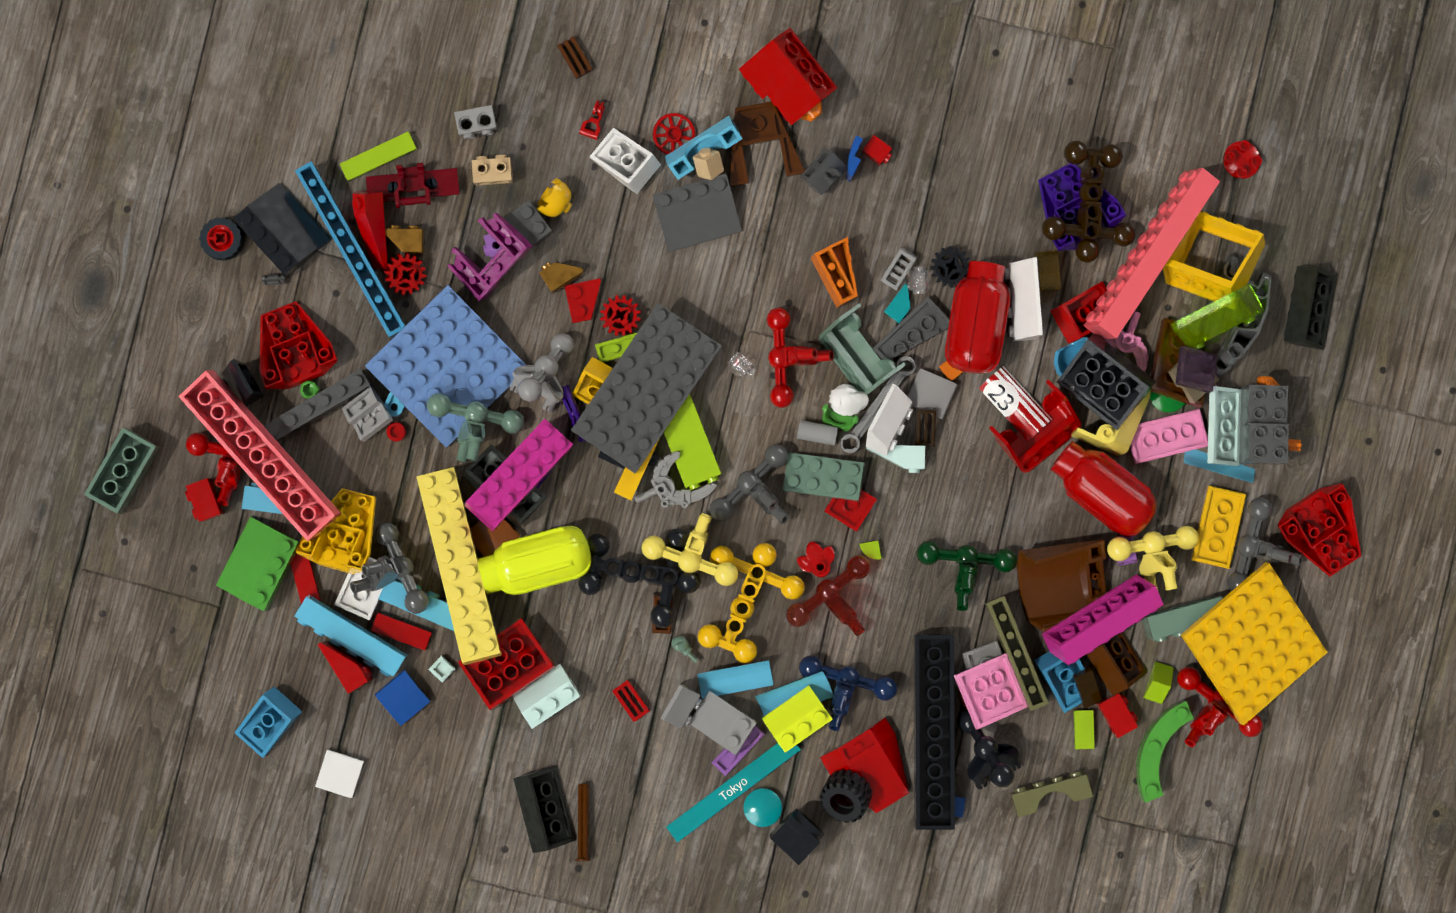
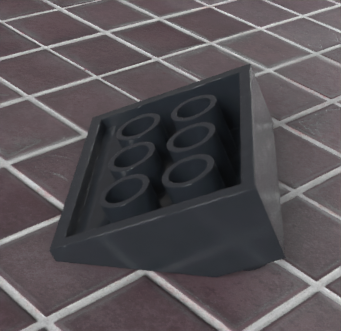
M280 183L254 200L233 218L286 277H290L331 240Z
M1097 334L1087 339L1057 381L1060 386L1116 430L1121 427L1157 382Z

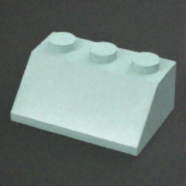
M559 664L517 693L513 698L522 715L533 729L579 698L581 694L562 665Z

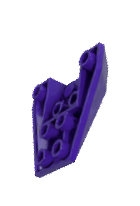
M1070 163L1038 180L1046 219L1050 216H1057L1062 218L1066 224H1077L1078 209L1080 208L1079 202H1082L1079 197V190L1083 184L1080 183L1082 181L1080 177L1081 169L1076 165ZM1103 188V197L1100 200L1102 203L1100 205L1102 209L1101 227L1114 228L1126 217V213L1118 200ZM1090 189L1089 193H1090V196L1092 197L1093 192H1092V190ZM1089 208L1088 214L1091 216L1092 212ZM1089 228L1087 229L1088 235H1090V229H1089ZM1063 235L1058 240H1052L1058 251L1075 250L1077 244L1081 241L1078 236Z

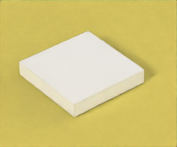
M327 750L315 787L353 798L364 761Z

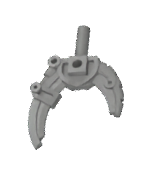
M676 451L666 455L655 466L653 478L651 479L653 488L634 496L636 503H640L657 494L661 500V506L664 508L674 505H681L683 508H686L690 503L708 496L716 488L717 484L713 482L693 491L682 488L681 491L676 490L674 481L667 475L672 464L680 458V452Z

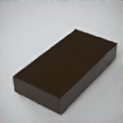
M1090 667L1073 675L1085 709L1102 701Z

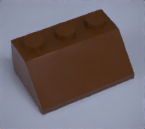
M1123 632L1118 633L1110 638L1108 642L1099 645L1091 653L1086 654L1112 696L1128 689L1147 673Z

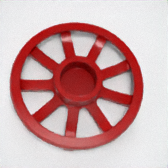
M669 113L662 116L653 128V140L656 147L667 155L674 151L676 142L679 146H682L681 139L690 141L695 138V128L692 122L686 116L679 113ZM671 116L680 117L677 126L673 125ZM667 117L670 123L669 128L661 123ZM683 119L686 120L690 126L680 129L679 127ZM658 125L666 130V133L656 134ZM692 130V138L682 135L683 132ZM666 137L667 139L659 145L656 138ZM668 142H671L670 152L663 149Z

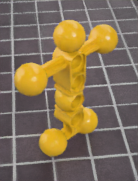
M760 543L754 548L752 554L753 560L756 563L754 565L734 557L731 549L722 545L715 547L709 557L710 562L717 565L722 562H731L737 567L739 572L747 575L741 588L742 594H739L730 605V617L732 618L727 621L725 636L721 634L717 626L707 624L698 631V641L705 648L711 649L719 646L733 652L735 659L740 663H750L757 656V646L754 642L748 639H742L737 642L735 639L743 630V622L746 623L747 619L754 613L755 600L753 598L757 596L762 583L766 582L780 588L783 596L791 600L800 598L805 590L804 582L798 576L791 575L784 578L765 570L764 567L772 565L777 557L775 548L769 543ZM760 567L763 574L760 578L752 576L753 568ZM747 585H753L755 587L754 595L747 596L744 593V588ZM739 603L747 604L748 610L746 613L741 614L737 611ZM734 620L738 621L741 625L738 631H732L729 628V624Z

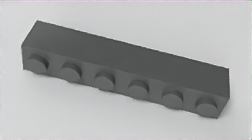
M359 369L263 426L277 442H280L358 396L368 387H373L364 370Z

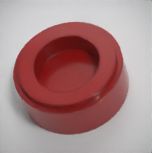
M394 422L388 426L386 433L390 440L399 442L405 438L406 428L403 424Z

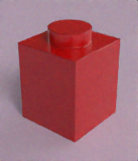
M873 135L863 148L862 154L880 166L882 163L886 164L892 157V154H890L892 148Z

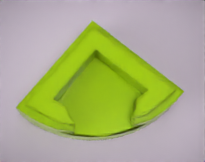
M878 541L859 544L861 551L867 557L876 560L881 559Z

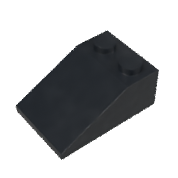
M236 359L231 360L222 372L224 377L222 380L247 407L264 397L246 364Z

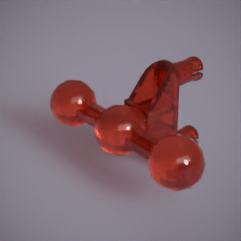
M857 555L851 557L843 573L834 580L825 579L817 585L814 596L803 604L794 603L790 605L786 611L788 623L795 627L806 625L810 618V612L824 602L842 624L848 625L856 636L863 634L865 629L857 619L856 611L840 593V589L853 578L863 579L869 574L870 563L868 559Z

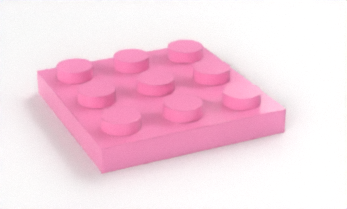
M1006 653L954 675L975 729L985 727L1028 707Z

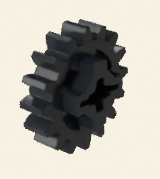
M949 246L948 251L941 248V254L937 252L934 254L937 259H931L934 266H931L930 270H934L932 277L937 276L938 278L936 283L942 281V287L949 284V287L953 288L954 283L958 285L960 280L964 279L965 275L967 276V269L969 267L967 262L970 260V257L964 258L965 251L960 254L958 247L955 251H952V247ZM951 255L950 259L941 260L942 257ZM958 258L962 261L963 267L959 265ZM953 261V267L955 269H953L948 275L949 271L946 265H949ZM938 267L942 269L944 273L943 277L939 273ZM955 274L961 275L957 279L950 280L951 276Z

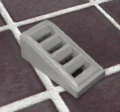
M901 247L880 281L897 291L918 257ZM903 255L910 259V263L900 258V256ZM897 261L906 266V269H903L900 266H898L896 264ZM894 268V269H896L897 271L901 272L902 275L899 276L898 274H896L895 272H893V271H891V270ZM888 275H891L894 278H896L898 282L896 283L889 279Z

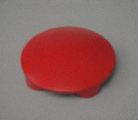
M1246 140L1232 143L1227 147L1223 155V164L1226 171L1238 179H1246L1253 176L1262 163L1257 148Z

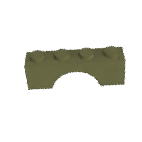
M1076 771L1070 773V777L1067 778L1058 776L1051 778L1052 782L1045 784L1044 781L1033 783V787L1027 789L1025 786L1015 788L1014 792L1010 793L1016 816L1022 817L1036 813L1040 800L1051 792H1063L1074 802L1093 797L1087 774Z

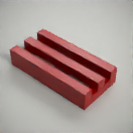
M626 680L612 690L633 722L650 712L629 680ZM626 685L644 709L643 712L640 711L624 688ZM619 690L623 692L638 715L636 717L618 693Z

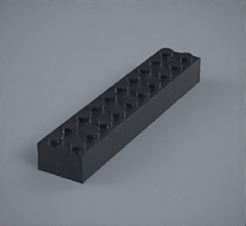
M913 634L914 827L916 830H955L954 635Z

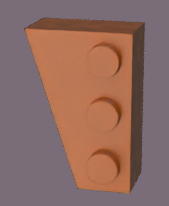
M848 237L814 253L811 257L836 308L853 301L858 296L855 276L852 270Z

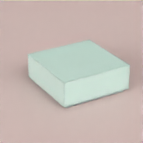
M441 655L428 670L443 683L456 668Z

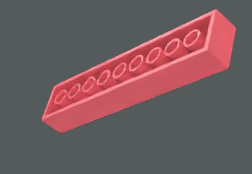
M1204 168L1184 171L1179 176L1178 184L1170 190L1168 199L1158 208L1159 213L1148 223L1149 228L1138 238L1137 246L1128 253L1127 261L1119 267L1117 276L1107 285L1106 293L1097 300V306L1094 311L1087 315L1084 327L1093 334H1097L1102 339H1116L1219 184L1220 181Z
M206 370L178 396L307 541L317 537L341 514L214 370Z

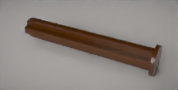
M580 783L578 785V858L575 861H591L588 858L589 785L587 783Z

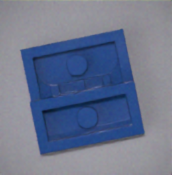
M858 136L853 141L847 161L846 176L849 182H851L861 159L855 157L863 141Z
M405 670L375 693L377 699L400 726L431 702Z

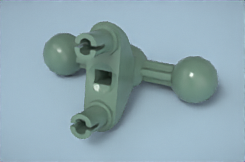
M442 393L431 395L427 401V409L432 416L443 417L450 413L463 416L466 420L463 421L458 433L459 449L456 461L465 463L468 460L477 461L480 444L484 443L485 424H483L485 421L501 425L504 431L510 434L520 432L524 426V417L517 410H508L502 414L487 410L486 406L478 401H473L468 405L453 403Z

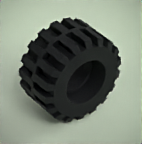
M844 770L835 771L828 777L820 793V805L825 808V813H829L831 818H836L839 822L841 820L844 823H849V821L852 823L856 822L857 819L860 820L864 816L872 800V789L869 788V782H865L866 779L863 776L860 777L859 773H852L851 770H847V772Z

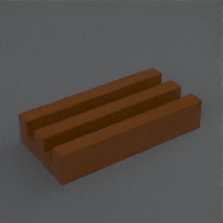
M574 36L557 45L576 79L593 70ZM571 43L574 44L587 69H583L570 46ZM564 47H567L572 58L574 59L579 70L581 71L578 74L575 68L573 67L571 61L569 60L567 54L565 53L563 49Z

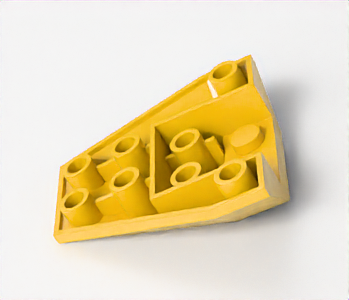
M341 488L331 500L341 514L314 539L307 541L302 536L295 552L321 566L350 574H357L362 572V566L367 564L371 554L376 498Z

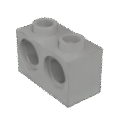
M492 105L454 112L458 135L460 138L464 137V140L473 139L477 134L488 136L494 134V131H498ZM484 117L491 119L490 124L487 126L481 125V120ZM465 121L472 122L471 128L467 130L462 128V124Z

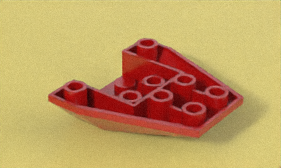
M296 301L260 315L259 372L266 389L293 388L308 380L310 381L325 375L338 361L332 343Z
M1342 483L1315 490L1288 508L1277 525L1285 540L1329 577L1361 557L1352 499Z
M885 717L871 725L869 729L820 757L830 775L835 771L839 772V770H844L845 772L851 770L852 773L857 772L860 777L863 776L866 779L865 782H869V788L872 789V800L868 807L875 813L880 812L909 794L896 734Z

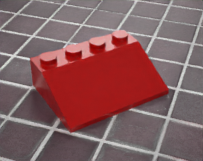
M522 618L497 635L502 656L463 665L462 660L458 661V664L489 710L496 709L556 667Z

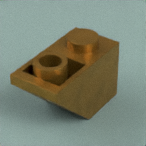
M390 225L389 229H385V234L404 254H424V231L419 229V226H408V229H400V226Z

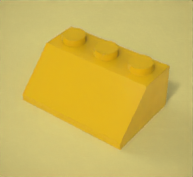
M592 357L584 368L572 395L589 404L613 368Z

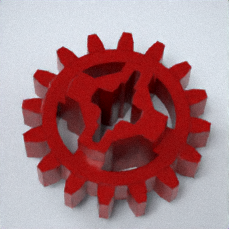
M398 253L397 259L391 257L392 263H386L389 269L384 270V273L388 275L384 280L390 281L388 287H394L393 291L396 293L400 290L402 295H405L406 291L412 294L413 288L418 291L419 287L417 285H423L424 282L421 278L426 277L422 273L426 268L420 266L422 261L420 259L415 261L416 256L412 255L410 257L408 253H405L404 257ZM407 261L411 262V264L402 265L401 262ZM396 268V273L393 276V270ZM404 270L407 271V277L403 276L402 272ZM417 271L416 279H414V274ZM402 283L409 284L407 286H401Z
M615 295L614 301L608 298L609 304L603 303L606 309L600 310V313L604 315V317L600 318V321L606 322L603 328L609 327L608 333L610 334L612 331H615V336H618L619 332L626 336V331L632 334L631 328H638L635 323L636 321H641L637 317V315L641 314V311L635 310L638 304L632 305L633 299L630 298L627 301L626 295H623L622 299ZM618 303H623V304H626V305H628V306L625 307V308H622V307H619L617 304H618ZM612 308V317L608 319V312ZM620 311V313H626L623 315V320H621L620 318L616 319L617 312ZM633 313V320L629 323L628 317ZM621 324L624 328H615L613 325Z

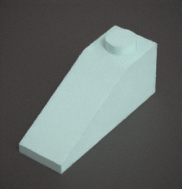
M896 445L894 450H890L887 456L866 447V450L903 469H909V473H920V470L925 469V446Z

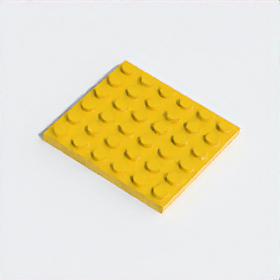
M1267 562L1181 634L1189 649L1238 722L1242 725L1251 720L1328 653L1270 563Z

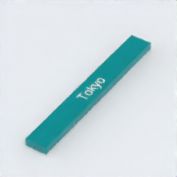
M776 743L668 824L666 828L678 843L801 749L798 745H795L785 753L781 746Z

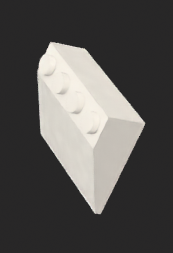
M1037 257L1009 263L1004 272L1005 280H1008L1010 292L1008 318H1011L1012 325L1009 326V337H1013V341L1036 340L1043 335Z

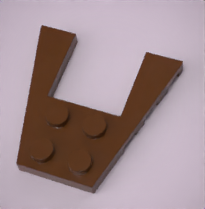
M772 102L735 108L734 123L740 131L742 140L732 145L730 187L749 184L742 146L780 140L786 177L801 175L805 171L778 111Z

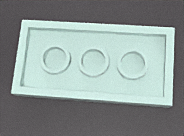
M1218 386L1210 387L1208 464L1239 466L1241 389Z

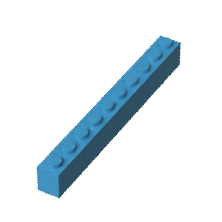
M311 161L296 169L295 172L387 335L392 339L405 324L316 166Z

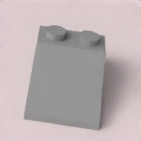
M711 691L707 693L689 722L693 727L734 755L738 754L758 723Z

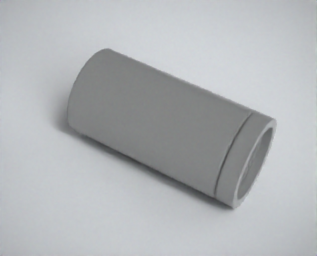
M800 420L797 439L834 446L838 427Z

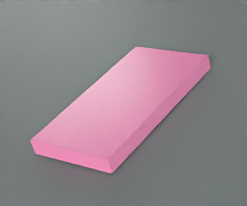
M1197 409L1140 423L1130 445L1134 465L1208 447V437L1201 411Z

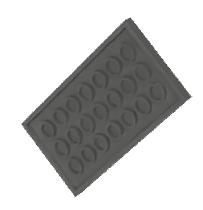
M657 303L571 431L636 474L722 345Z

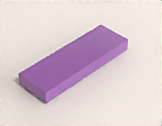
M755 726L737 755L724 748L711 763L726 776L765 733Z

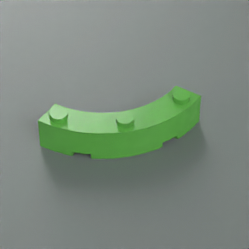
M1180 700L1165 709L1152 722L1141 741L1136 760V781L1141 799L1145 803L1163 796L1159 781V764L1166 743L1175 731L1194 719L1185 700Z

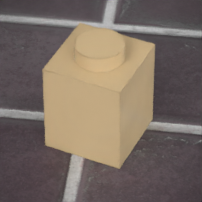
M703 148L693 156L698 177L713 180L724 171L721 156L717 150Z

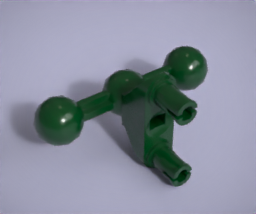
M924 541L917 547L916 551L918 560L925 565H933L938 560L956 561L954 591L957 594V610L959 611L968 610L969 595L973 592L977 575V564L994 565L998 571L1003 573L1012 571L1017 565L1016 554L1006 548L991 554L978 552L971 545H962L957 550L941 549L935 542Z

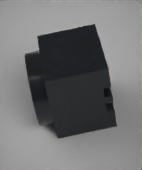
M796 808L770 833V839L793 861L800 865L820 843L819 840L825 834L805 814Z

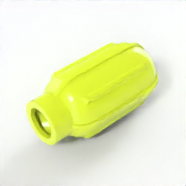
M563 526L503 542L493 555L478 558L477 561L482 583L487 594L504 591L507 594L520 595L582 577L591 567V552L588 541L581 529L574 526Z

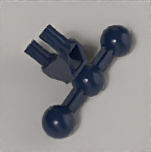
M812 655L804 657L799 663V671L804 678L823 671L826 678L837 681L830 708L832 720L829 723V729L833 731H839L842 719L848 713L854 688L860 687L874 691L876 697L882 701L892 699L897 693V684L890 677L883 676L877 680L860 676L857 669L852 666H845L840 670L825 666L818 657Z

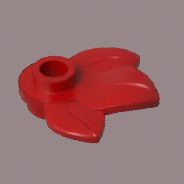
M809 542L806 548V556L798 557L797 563L804 572H812L816 577L823 578L830 573V564L835 558V553L832 546L822 549L819 544ZM823 565L824 569L819 571L817 567Z

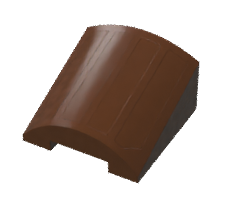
M1104 540L1019 550L1017 559L1018 588L1025 617L1029 623L1042 632H1046L1107 593L1103 559H1106Z

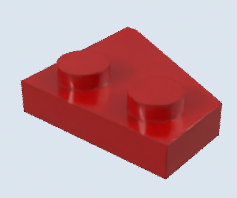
M600 278L564 286L573 324L592 320L601 285Z

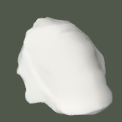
M842 384L831 391L828 401L834 412L842 416H852L866 408L869 398L865 392L858 391L854 386Z

